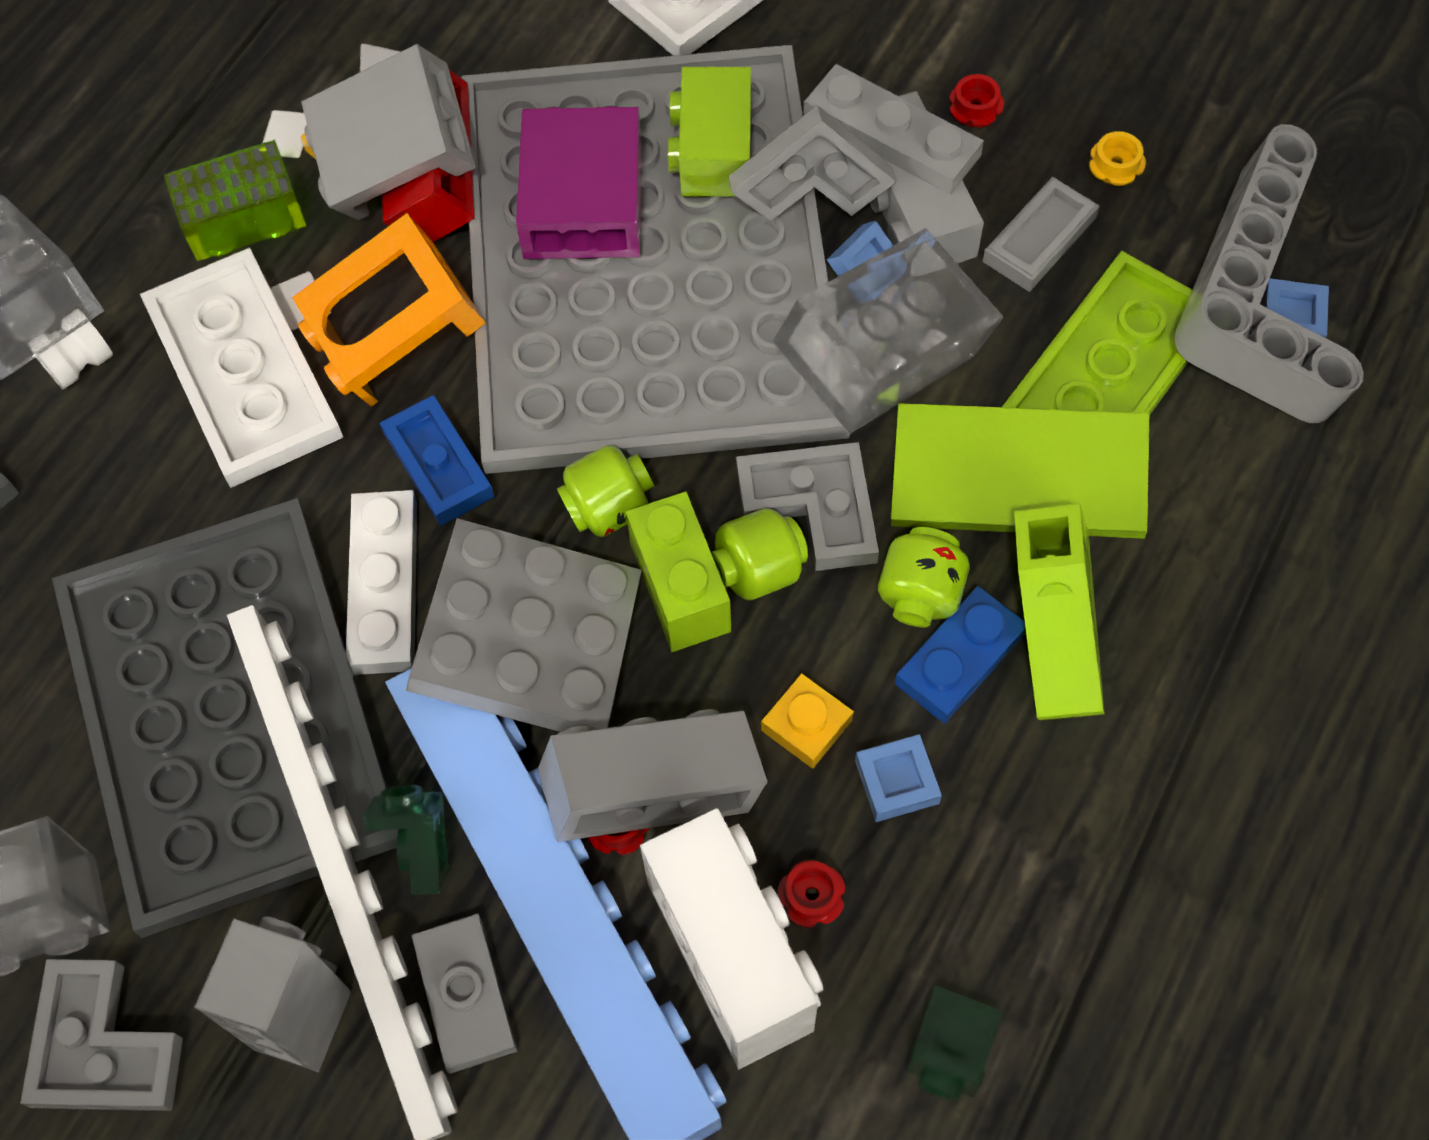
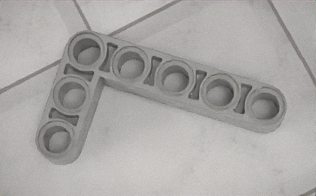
M1281 124L1272 129L1241 171L1175 331L1174 341L1178 352L1191 364L1307 423H1320L1328 419L1360 387L1363 382L1364 372L1359 360L1344 347L1260 304L1317 155L1315 142L1308 133L1299 127Z

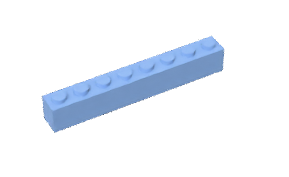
M412 668L385 681L398 709L628 1139L703 1140L722 1128L721 1117L716 1109L727 1103L716 1079L706 1064L701 1065L695 1070L693 1069L681 1047V1044L691 1039L680 1015L671 1001L658 1006L646 982L655 978L656 975L637 940L624 945L612 924L614 921L622 918L613 896L603 880L591 886L580 866L581 863L589 859L581 840L574 839L557 842L538 768L527 772L517 754L527 748L513 719L502 716L497 718L495 714L406 691Z

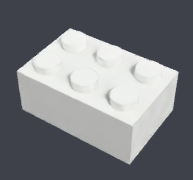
M716 808L641 844L640 849L648 886L738 1070L814 1032L817 1007L821 1006L817 994L823 991L821 980L812 961L804 950L796 954L792 953L784 930L785 927L789 926L788 917L774 889L769 886L760 890L758 887L756 876L751 866L757 862L756 856L742 827L736 824L728 828L719 809Z

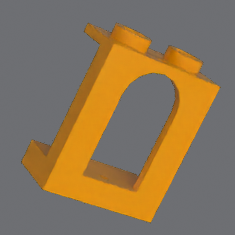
M408 213L292 297L304 317L298 323L302 334L318 352L324 350L330 360L324 366V370L332 383L343 395L347 396L353 391L371 407L378 400L367 383L446 325L453 322L468 337L486 324L434 242ZM405 253L429 291L363 340L353 345H344L327 318L331 309L340 299Z

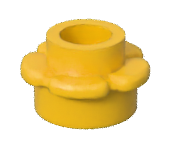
M1121 131L1108 133L1094 145L1090 152V156L1093 158L1089 163L1092 174L1097 179L1103 180L1108 184L1115 186L1128 185L1134 181L1136 175L1139 176L1144 172L1146 160L1143 155V146L1132 134Z

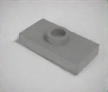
M479 914L411 935L443 1061L448 1073L451 1074L517 1052L484 926Z

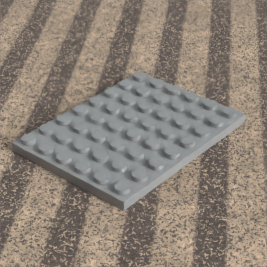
M792 45L462 76V79L468 82L471 151L476 168L472 169L475 219L469 222L473 303L486 322L485 325L475 331L481 463L485 474L568 466L606 445L618 447L626 459L635 454H638L640 459L849 438L850 420L814 188L775 219L769 221L738 197L681 196L680 173H669L668 139L669 137H679L680 127L670 126V91H681L682 67H751L752 158L803 117ZM605 106L639 107L642 140L640 257L523 259L516 227L522 109H542L547 107L599 108Z

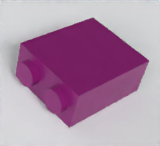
M605 106L599 108L547 107L542 109H522L516 227L523 259L640 257L642 140L639 107Z

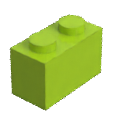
M682 67L681 91H670V126L680 127L679 137H669L668 169L669 173H680L681 196L737 197L731 192L728 177L751 159V67Z
M685 491L626 511L630 545L639 569L642 570V577L671 653L730 633V599L687 492Z

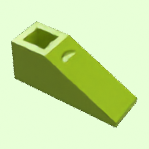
M1080 503L1014 511L1018 572L1037 719L1049 720L1103 715L1104 702L1090 542Z

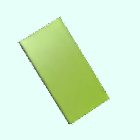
M1121 251L1002 407L1149 413L1150 416L1188 363L1178 352L1174 338L1192 289Z
M898 403L891 526L1016 532L1014 511L1080 503L1089 536L1145 539L1148 517L1149 413Z

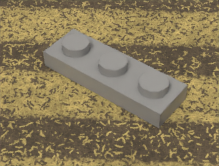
M837 64L833 66L804 101V115L816 105L820 106L881 158L950 195L982 153L984 140Z

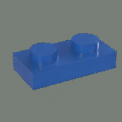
M434 395L380 422L384 436L439 526L494 498L490 483Z
M977 586L961 603L957 612L939 627L896 674L895 685L942 723L946 724L1026 634L1025 621Z

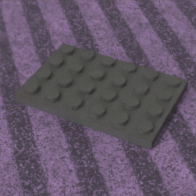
M298 498L52 578L134 933L144 938L320 875L227 618L228 614L251 605L256 608L267 624L277 620L288 643L292 658L281 663L289 684L299 681L310 703L314 719L304 722V726L311 745L314 746L322 743L332 763L337 781L326 786L334 808L337 809L345 806L357 831L360 844L349 848L354 863L405 845L353 670L347 658L346 647L305 512Z

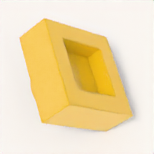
M801 673L761 721V731L813 769L853 721L854 711Z

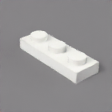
M413 490L351 494L346 654L354 675L405 672L412 668L415 659L417 499Z

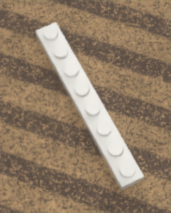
M251 605L228 614L227 618L414 1139L436 1140L453 1132L447 1116L458 1112L452 1090L444 1072L440 1071L432 1075L422 1047L431 1044L432 1037L419 1004L416 1002L407 1006L397 980L408 975L406 965L393 935L382 939L373 913L382 910L383 903L370 871L366 870L358 874L349 849L360 844L358 834L347 808L342 806L335 809L326 785L337 781L336 775L324 745L319 743L312 746L304 722L314 719L301 683L297 681L289 684L281 663L292 658L284 633L277 620L267 624L256 608Z

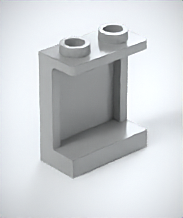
M418 44L301 101L307 122L305 137L315 153L321 176L318 179L320 193L329 208L354 219L360 220L369 216L366 201L438 167L456 177L476 168L448 65Z

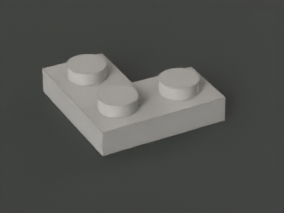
M818 105L728 177L731 192L769 221L775 219L814 187L852 216L896 183L892 166Z
M859 442L736 457V470L743 516L763 508L775 510L783 517L806 515L815 571L878 563L879 549Z
M46 959L20 1104L29 1108L172 1111L183 1038L176 1033L114 1032L124 966L116 960Z

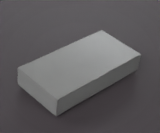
M1052 177L985 249L983 262L1030 292L1096 219L1100 206Z

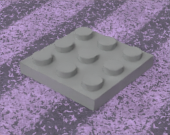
M457 518L409 675L406 691L559 732L575 726H589L593 730L608 728L642 570Z

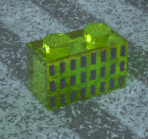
M275 140L164 174L180 227L197 261L213 256L225 255L234 249L268 238H277L306 226Z

